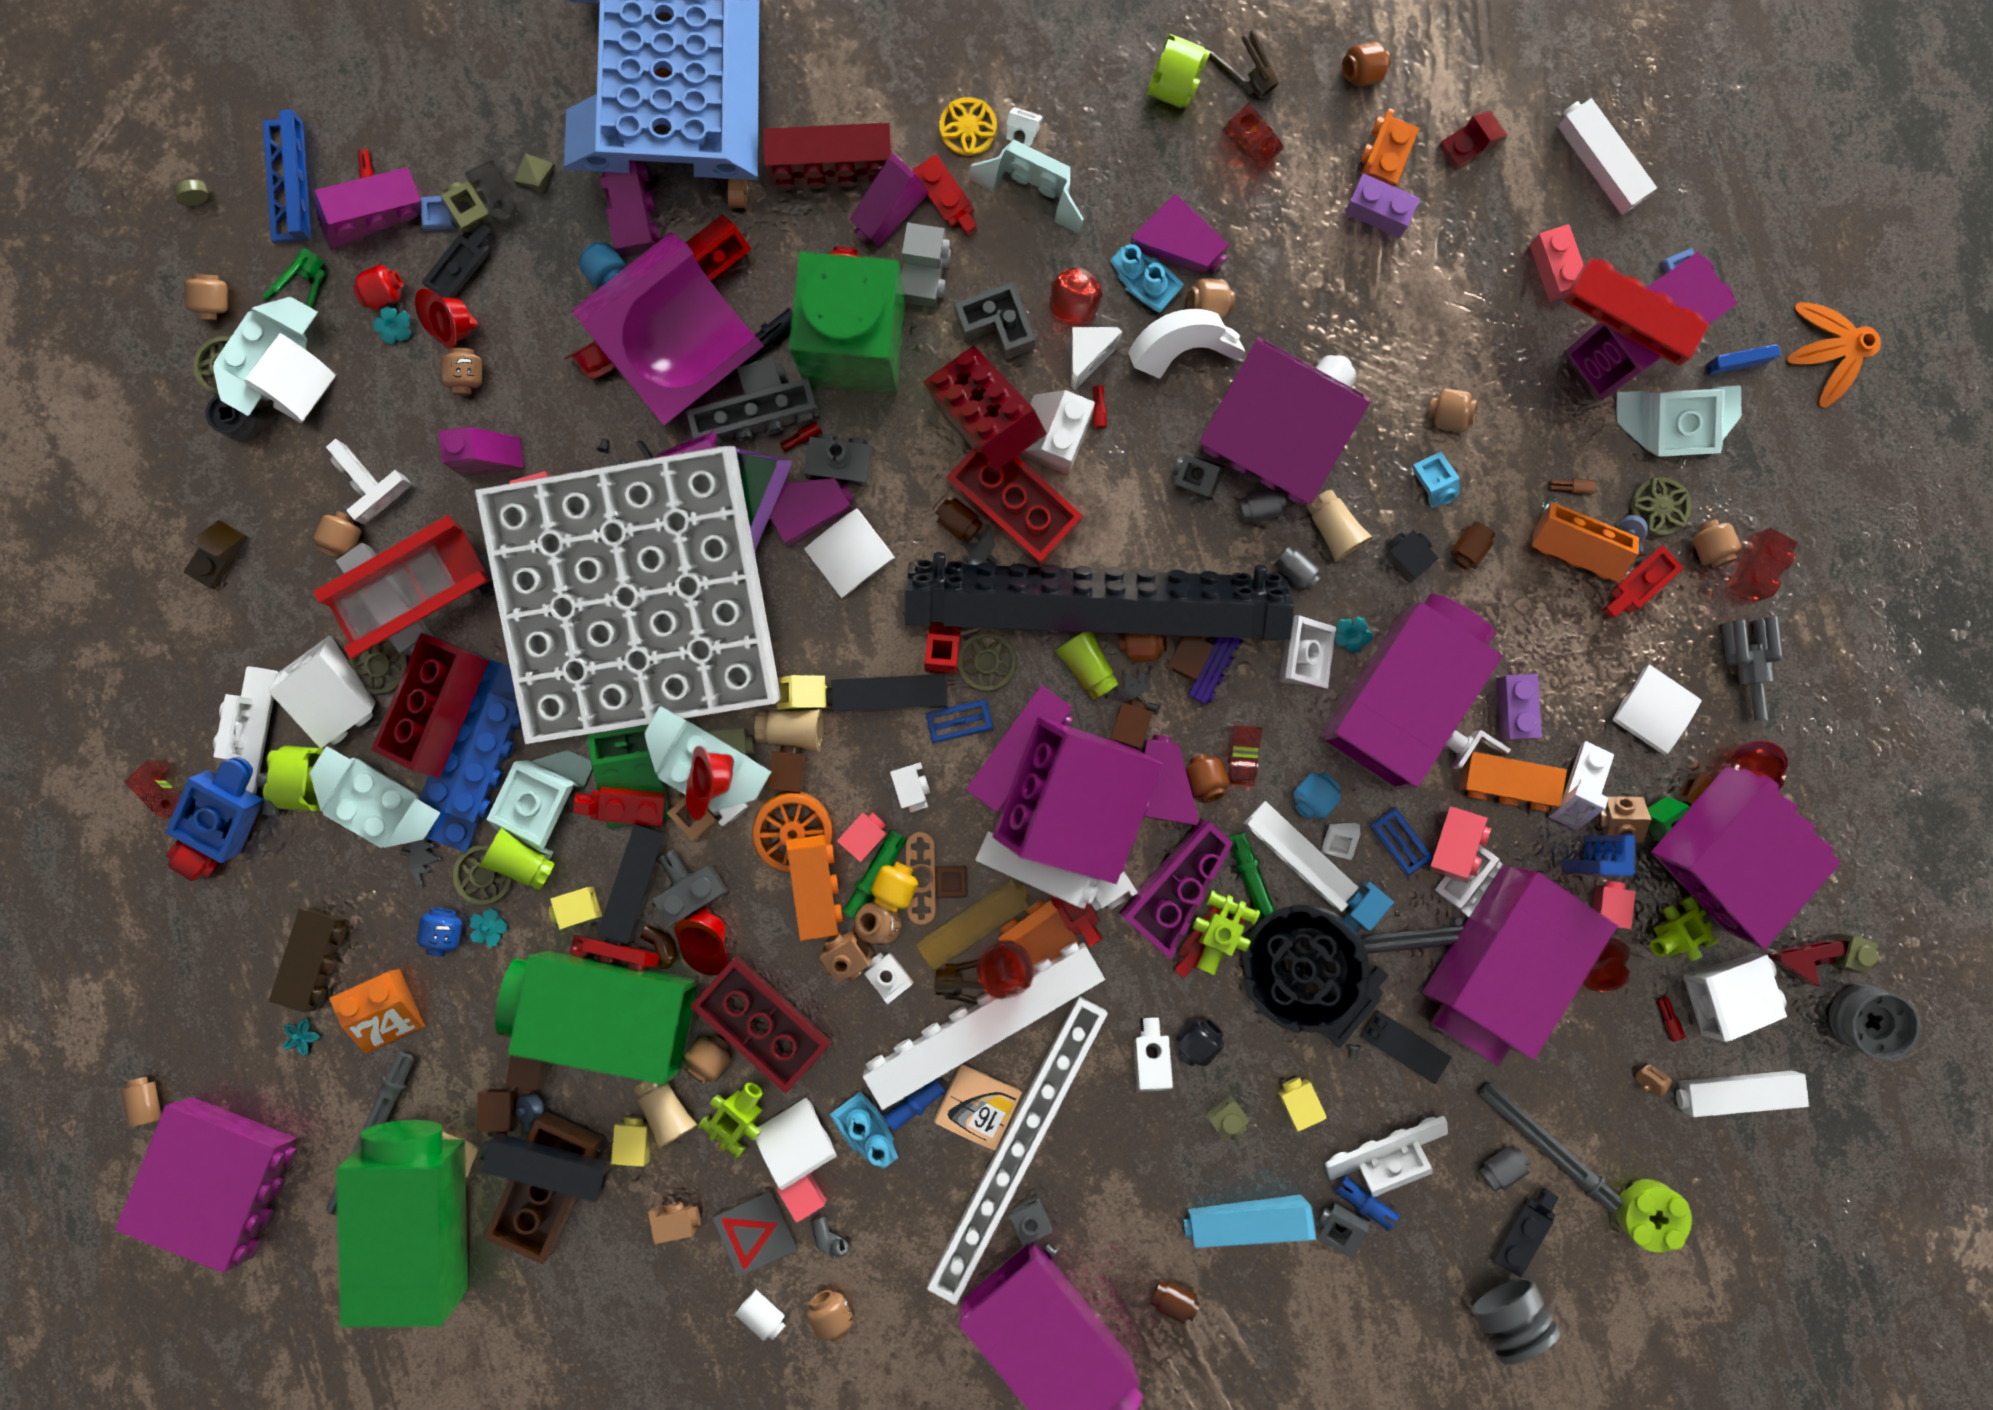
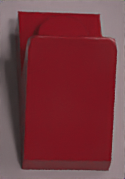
M1490 110L1472 116L1466 126L1441 141L1439 147L1454 169L1458 170L1507 138L1508 135Z
M1831 940L1768 953V957L1773 963L1805 984L1820 986L1816 965L1834 963V957L1846 955L1843 942Z

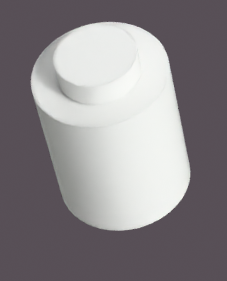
M757 1289L751 1293L734 1314L762 1341L767 1337L773 1340L785 1326L782 1322L785 1315Z

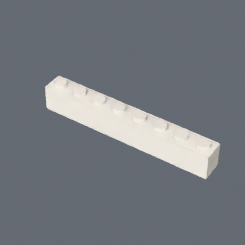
M1076 942L1068 944L1059 951L1061 953L1059 957L1052 961L1049 958H1045L1033 965V972L1027 976L1022 977L1021 974L1010 978L1004 983L1006 986L1004 989L997 993H994L993 990L986 992L977 998L978 1004L968 1010L963 1006L949 1015L951 1020L940 1026L938 1022L928 1026L921 1032L923 1036L913 1042L910 1039L902 1041L893 1048L895 1052L886 1058L883 1055H879L866 1064L867 1069L864 1070L863 1078L881 1109L884 1110L1104 981L1105 978L1085 943L1082 942L1078 945Z

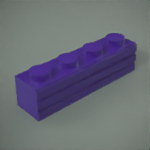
M1216 638L1213 644L1214 647L1198 679L1191 687L1187 695L1188 697L1203 705L1207 704V702H1212L1216 694L1213 690L1216 684L1220 685L1225 675L1222 672L1225 666L1229 668L1234 659L1231 655L1234 649H1239L1243 641L1242 639Z

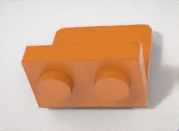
M1040 898L1025 909L1028 915L1019 921L1014 917L999 928L1002 932L998 936L999 941L1008 950L1026 976L1033 972L1032 966L1045 958H1049L1052 961L1061 955L1059 951L1072 942H1076L1078 945L1081 944L1072 930H1068L1057 909L1049 899L1043 902Z

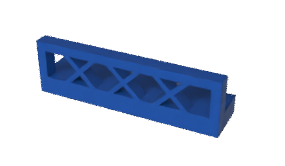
M292 109L279 110L280 119L263 121L271 241L274 244L311 240L303 120ZM273 129H281L282 145L280 147L273 142ZM281 157L283 158L284 173L282 177L275 172V164ZM283 187H285L286 201L284 207L277 201V194ZM287 216L288 233L280 234L279 224Z
M1584 835V860H1562V873L1634 876L1635 835Z

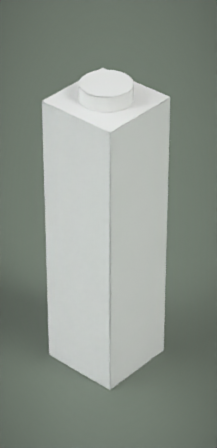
M1592 98L1582 105L1577 101L1563 112L1565 117L1557 127L1621 215H1624L1647 199L1657 189L1656 185Z
M987 832L975 861L1083 909L1094 900L1098 889L1095 886L1097 879L1020 858L992 837L993 833Z
M1796 1071L1680 1080L1679 1090L1676 1091L1678 1107L1682 1109V1113L1692 1117L1809 1107L1805 1074Z

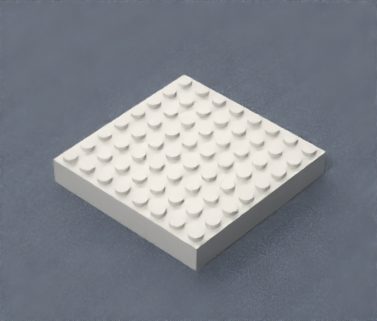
M735 446L717 447L475 490L525 744L650 724L660 706L683 719L775 704L781 700Z

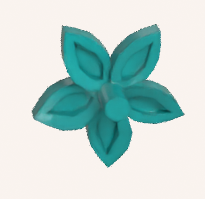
M309 1017L301 1020L297 1026L293 1024L284 1025V1031L290 1038L285 1041L283 1049L297 1047L301 1055L307 1056V1042H315L321 1038L317 1033L310 1031L311 1022Z

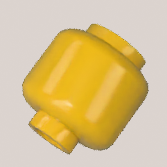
M896 862L894 867L890 865L881 867L871 887V893L875 897L874 902L893 912H897L898 908L904 909L908 907L918 887V881L911 875L913 869L899 862Z

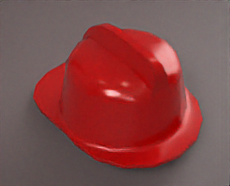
M427 288L417 291L415 295V308L419 321L424 329L447 349L454 348L456 342L468 337L470 331L477 327V321L468 312L465 304L460 299L441 298Z
M595 340L564 358L566 360L572 357L590 379H595L616 367Z
M701 745L695 747L686 787L687 810L690 817L695 821L701 820L706 815L711 799L727 793L730 789L733 777V758L731 755L707 753Z
M703 906L699 911L690 914L687 919L676 923L674 931L685 962L701 974L708 976L719 975L728 965L724 946L726 927L723 921L713 915L708 906Z

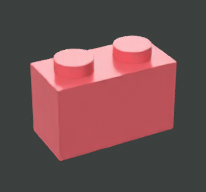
M1569 224L1539 233L1529 245L1549 302L1565 298L1581 268L1584 266Z
M1450 806L1430 871L1468 883L1470 875L1476 877L1482 858L1476 857L1479 845L1486 847L1492 829L1486 827L1488 818Z

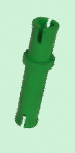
M891 829L889 830L888 835L862 879L856 881L854 885L856 889L842 910L844 914L855 919L859 909L870 903L874 897L871 893V887L879 870L885 865L892 866L908 839Z
M1242 832L1228 839L1233 842L1231 849L1237 863L1235 869L1241 873L1254 909L1260 911L1258 917L1260 922L1276 910L1258 866L1261 864L1260 860L1254 856L1247 833Z

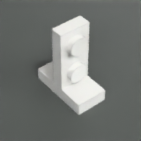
M335 439L326 446L333 455L330 461L340 472L346 471L352 477V480L349 482L350 485L362 496L346 511L355 521L363 525L368 523L412 486L409 480L396 470L378 483L345 444Z
M1587 741L1581 744L1562 798L1561 807L1551 808L1549 818L1578 831L1606 808L1608 797L1601 794L1614 754Z

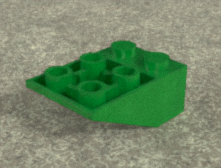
M649 724L587 734L591 766L597 789L600 790L601 787L663 792L665 793L663 820L671 819L667 814L670 809L666 783L660 780L658 774L655 773L644 734ZM606 822L608 829L634 825Z

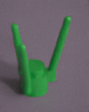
M302 248L292 264L264 293L262 299L268 300L273 293L278 292L296 274L306 281L310 277L314 278L306 305L312 308L320 282L326 275V272L321 270L324 261L311 251Z

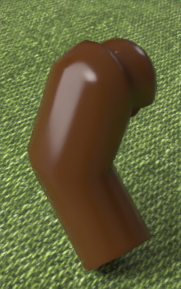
M647 924L640 938L655 946V952L659 955L658 967L669 969L677 957L674 940L670 935Z

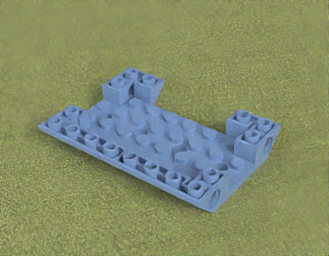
M570 0V2L600 4L597 94L566 109L564 170L629 173L630 160L694 164V177L758 180L759 0ZM665 12L673 18L663 22L658 20L656 16L659 13ZM666 68L672 74L669 77L661 78L654 72L657 69ZM657 125H666L670 128V132L665 135H659L653 129Z

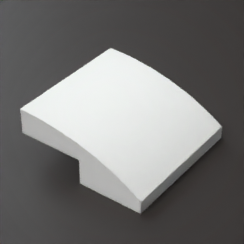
M280 333L246 377L245 385L274 401L273 407L302 424L333 382L336 375L310 352Z
M858 508L840 519L804 548L841 598L847 597L864 581L875 576L895 559L894 555Z
M1648 665L1642 670L1632 691L1622 700L1612 720L1665 756L1670 752L1688 726L1702 700L1651 665Z
M1479 845L1476 857L1482 858L1476 877L1470 875L1468 883L1445 876L1435 889L1439 895L1468 918L1502 866V863L1499 861L1500 859L1481 845Z
M807 1097L757 1127L762 1132L756 1138V1143L781 1191L837 1157L829 1136L822 1128L813 1105Z

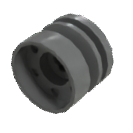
M1855 984L1845 988L1834 998L1829 1010V1024L1834 1036L1842 1044L1878 1060H1894L1905 1056L1915 1046L1920 1035V1018L1916 1008L1906 998L1870 984Z
M1530 1278L1512 1280L1492 1289L1478 1299L1472 1308V1312L1481 1329L1485 1333L1491 1334L1489 1343L1496 1349L1495 1354L1502 1364L1512 1365L1530 1360L1553 1346L1561 1335V1330L1557 1323L1552 1321L1553 1316L1551 1312L1547 1309H1541L1544 1300L1534 1281Z

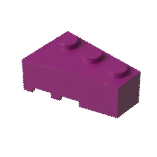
M630 160L629 173L602 172V178H599L601 188L605 189L608 207L606 212L614 249L622 258L641 255L655 245V241L660 240L657 222H652L650 211L655 210L653 196L651 192L646 191L645 181H650L646 162Z
M408 167L315 190L317 218L330 250L397 223L410 221L421 214V199Z

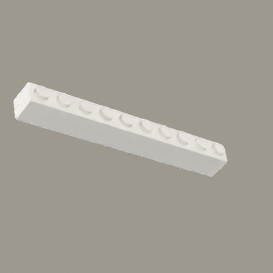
M1079 995L1076 997L928 1280L927 1290L955 1305L957 1304L1108 1014L1105 1009Z

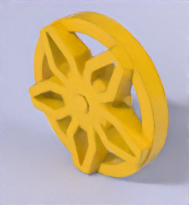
M971 97L954 100L948 104L941 115L939 123L940 135L944 144L952 152L962 156L978 155L986 151L995 140L997 134L996 116L990 106L983 100ZM962 105L973 106L970 108L969 113H967L966 108ZM980 107V114L975 116L973 113ZM957 108L963 115L957 116L954 109ZM985 113L989 115L992 125L982 121ZM951 114L952 120L955 122L945 126V121L948 115ZM981 127H984L991 132H981L980 130ZM952 128H956L955 133H946ZM960 137L962 148L954 145L949 139H958ZM977 137L980 139L988 138L984 144L975 148ZM965 140H972L970 149H968Z

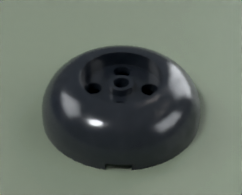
M1292 905L1267 915L1251 931L1247 938L1251 940L1246 952L1243 951L1242 956L1246 977L1244 982L1252 1001L1269 1020L1284 1029L1297 1033L1301 1031L1324 1033L1344 1024L1360 1008L1367 994L1370 981L1369 959L1361 938L1342 917L1318 906ZM1304 937L1309 939L1311 947H1313V949H1307L1304 947ZM1285 959L1293 961L1291 971L1286 970ZM1327 961L1335 963L1337 967L1336 972H1332L1327 968ZM1307 962L1312 966V969L1308 967ZM1312 981L1317 984V993L1308 992L1306 988L1308 982Z

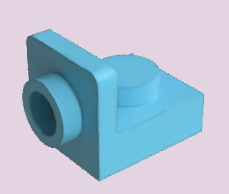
M1438 452L1413 464V472L1427 491L1429 504L1432 508L1441 504H1449L1460 495V478L1442 452Z

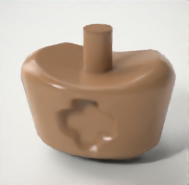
M1647 1064L1636 1073L1637 1082L1644 1086L1642 1090L1645 1093L1650 1090L1658 1097H1664L1672 1084L1669 1076L1650 1064Z

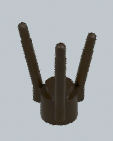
M1254 30L1250 32V36L1255 49L1246 35L1242 36V41L1256 65V68L1248 74L1249 82L1219 56L1208 50L1210 51L1209 58L1244 87L1249 96L1256 93L1261 98L1279 85L1276 79L1277 76L1272 70Z
M1004 954L960 964H945V970H936V995H944L945 1000H958L974 1005L978 1004L976 997L960 994L962 993V988L990 989V983L963 981L962 973H957V971L1009 960L1010 956Z

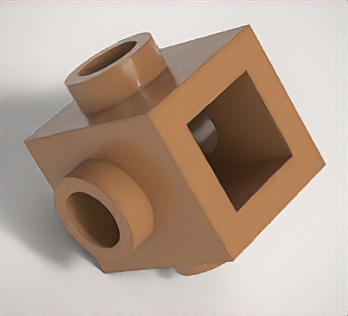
M1608 797L1606 808L1596 816L1597 827L1602 829L1603 835H1635L1634 842H1644L1651 822L1644 797Z
M854 928L842 936L838 933V935L826 940L820 956V962L824 972L829 976L832 975L838 984L847 978L851 981L859 977L865 968L869 967L874 952L868 943H865L858 937Z

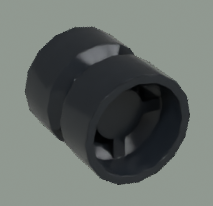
M219 394L214 396L206 407L205 417L208 424L215 431L237 442H247L254 439L263 427L262 415L256 407L247 416L220 400Z

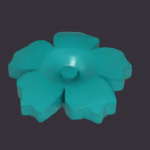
M389 306L381 308V316H377L375 321L372 322L373 330L382 332L380 338L389 344H394L396 338L398 341L409 339L412 333L407 328L410 325V315L406 311L397 314L396 309Z
M1357 616L1353 621V625L1349 618L1345 620L1340 619L1336 624L1339 631L1336 632L1334 641L1339 647L1346 645V650L1353 653L1361 652V645L1366 646L1373 640V632L1367 630L1368 625L1365 623V618Z
M490 908L483 911L482 915L475 913L470 918V927L477 929L470 934L472 942L483 944L486 941L488 947L498 945L502 939L499 933H506L508 931V924L503 918L498 919V910Z

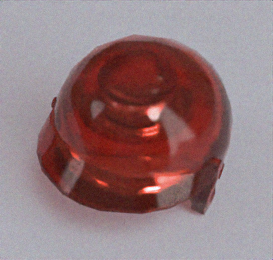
M1070 268L1061 272L1051 283L1050 308L1052 313L1068 322L1084 323L1091 321L1095 317L1103 297L1098 279L1090 271L1083 268Z
M1763 740L1752 741L1742 745L1731 755L1730 767L1740 771L1741 769H1746L1758 777L1767 776L1778 784L1779 789L1777 791H1779L1786 780L1788 757L1785 751L1775 743Z
M1610 938L1583 981V985L1587 989L1595 992H1608L1617 990L1628 983L1630 972L1626 967V963L1629 959L1630 951L1627 944L1621 940Z
M1002 940L995 944L992 950L985 952L979 958L976 973L979 983L989 995L997 999H1010L1021 995L1031 987L1035 969L1032 958L1023 946L1012 940Z

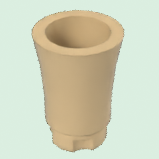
M1332 489L1321 493L1314 499L1312 504L1308 503L1306 505L1308 511L1313 515L1311 518L1325 539L1335 562L1346 558L1372 539V536L1358 523Z
M822 708L796 711L770 710V712H758L754 725L755 740L758 743H768V745L790 746L820 752L824 737Z
M644 1081L633 1088L639 1099L637 1102L653 1132L658 1149L698 1126L684 1109L669 1083L663 1085Z

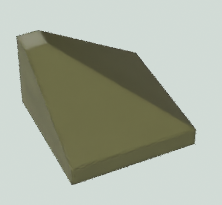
M525 153L514 182L544 193L555 165Z

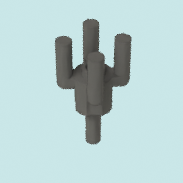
M1778 616L1753 620L1756 645L1748 644L1746 620L1723 623L1721 625L1726 663L1731 667L1738 666L1740 685L1750 684L1754 721L1768 720L1764 682L1774 681L1771 662L1779 661L1782 658Z

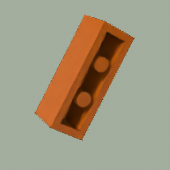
M1551 501L1534 529L1532 547L1537 548L1543 554L1554 555L1566 560L1572 566L1583 567L1595 572L1603 579H1611L1620 583L1638 556L1639 537Z
M1472 752L1462 768L1459 790L1468 792L1467 797L1487 801V796L1499 798V804L1518 807L1519 802L1530 803L1531 810L1549 812L1550 807H1561L1567 769Z
M824 835L786 840L800 941L838 935L837 924L843 923L841 905H834L833 894L839 893L836 874L830 875L829 864L835 863L832 844L826 845Z

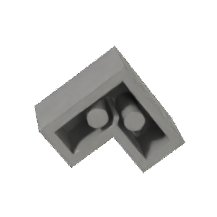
M907 223L902 249L903 268L901 274L906 303L937 307L938 298H944L946 280L941 279L943 268H949L951 256L950 240L945 239V228Z

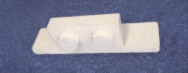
M248 666L245 672L241 696L225 694V699L220 706L219 716L221 719L218 733L213 740L215 750L213 757L222 759L240 757L247 760L253 768V773L246 790L255 795L274 697L268 691L279 673L275 670Z
M1444 1116L1438 1118L1429 1117L1421 1121L1416 1127L1408 1130H1396L1388 1138L1378 1142L1368 1141L1355 1151L1334 1155L1325 1163L1329 1180L1337 1179L1360 1169L1372 1197L1433 1174L1432 1167L1421 1145L1447 1135V1120Z

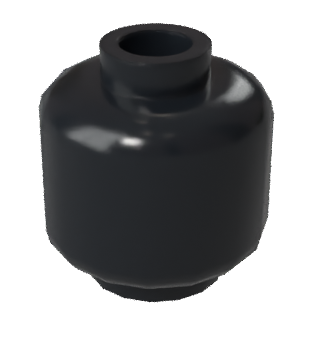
M1207 1018L1192 1020L1176 1039L1177 1046L1180 1049L1179 1057L1189 1066L1194 1064L1203 1067L1208 1066L1224 1048V1041L1222 1039L1224 1033L1214 1022Z

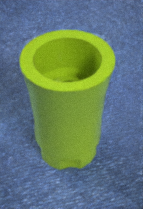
M1081 632L1054 650L1075 675L1084 691H1088L1093 700L1119 684L1112 675L1114 672L1105 659L1093 632Z
M501 827L479 867L502 874L525 886L530 884V886L540 891L555 863L543 859V854L520 842Z

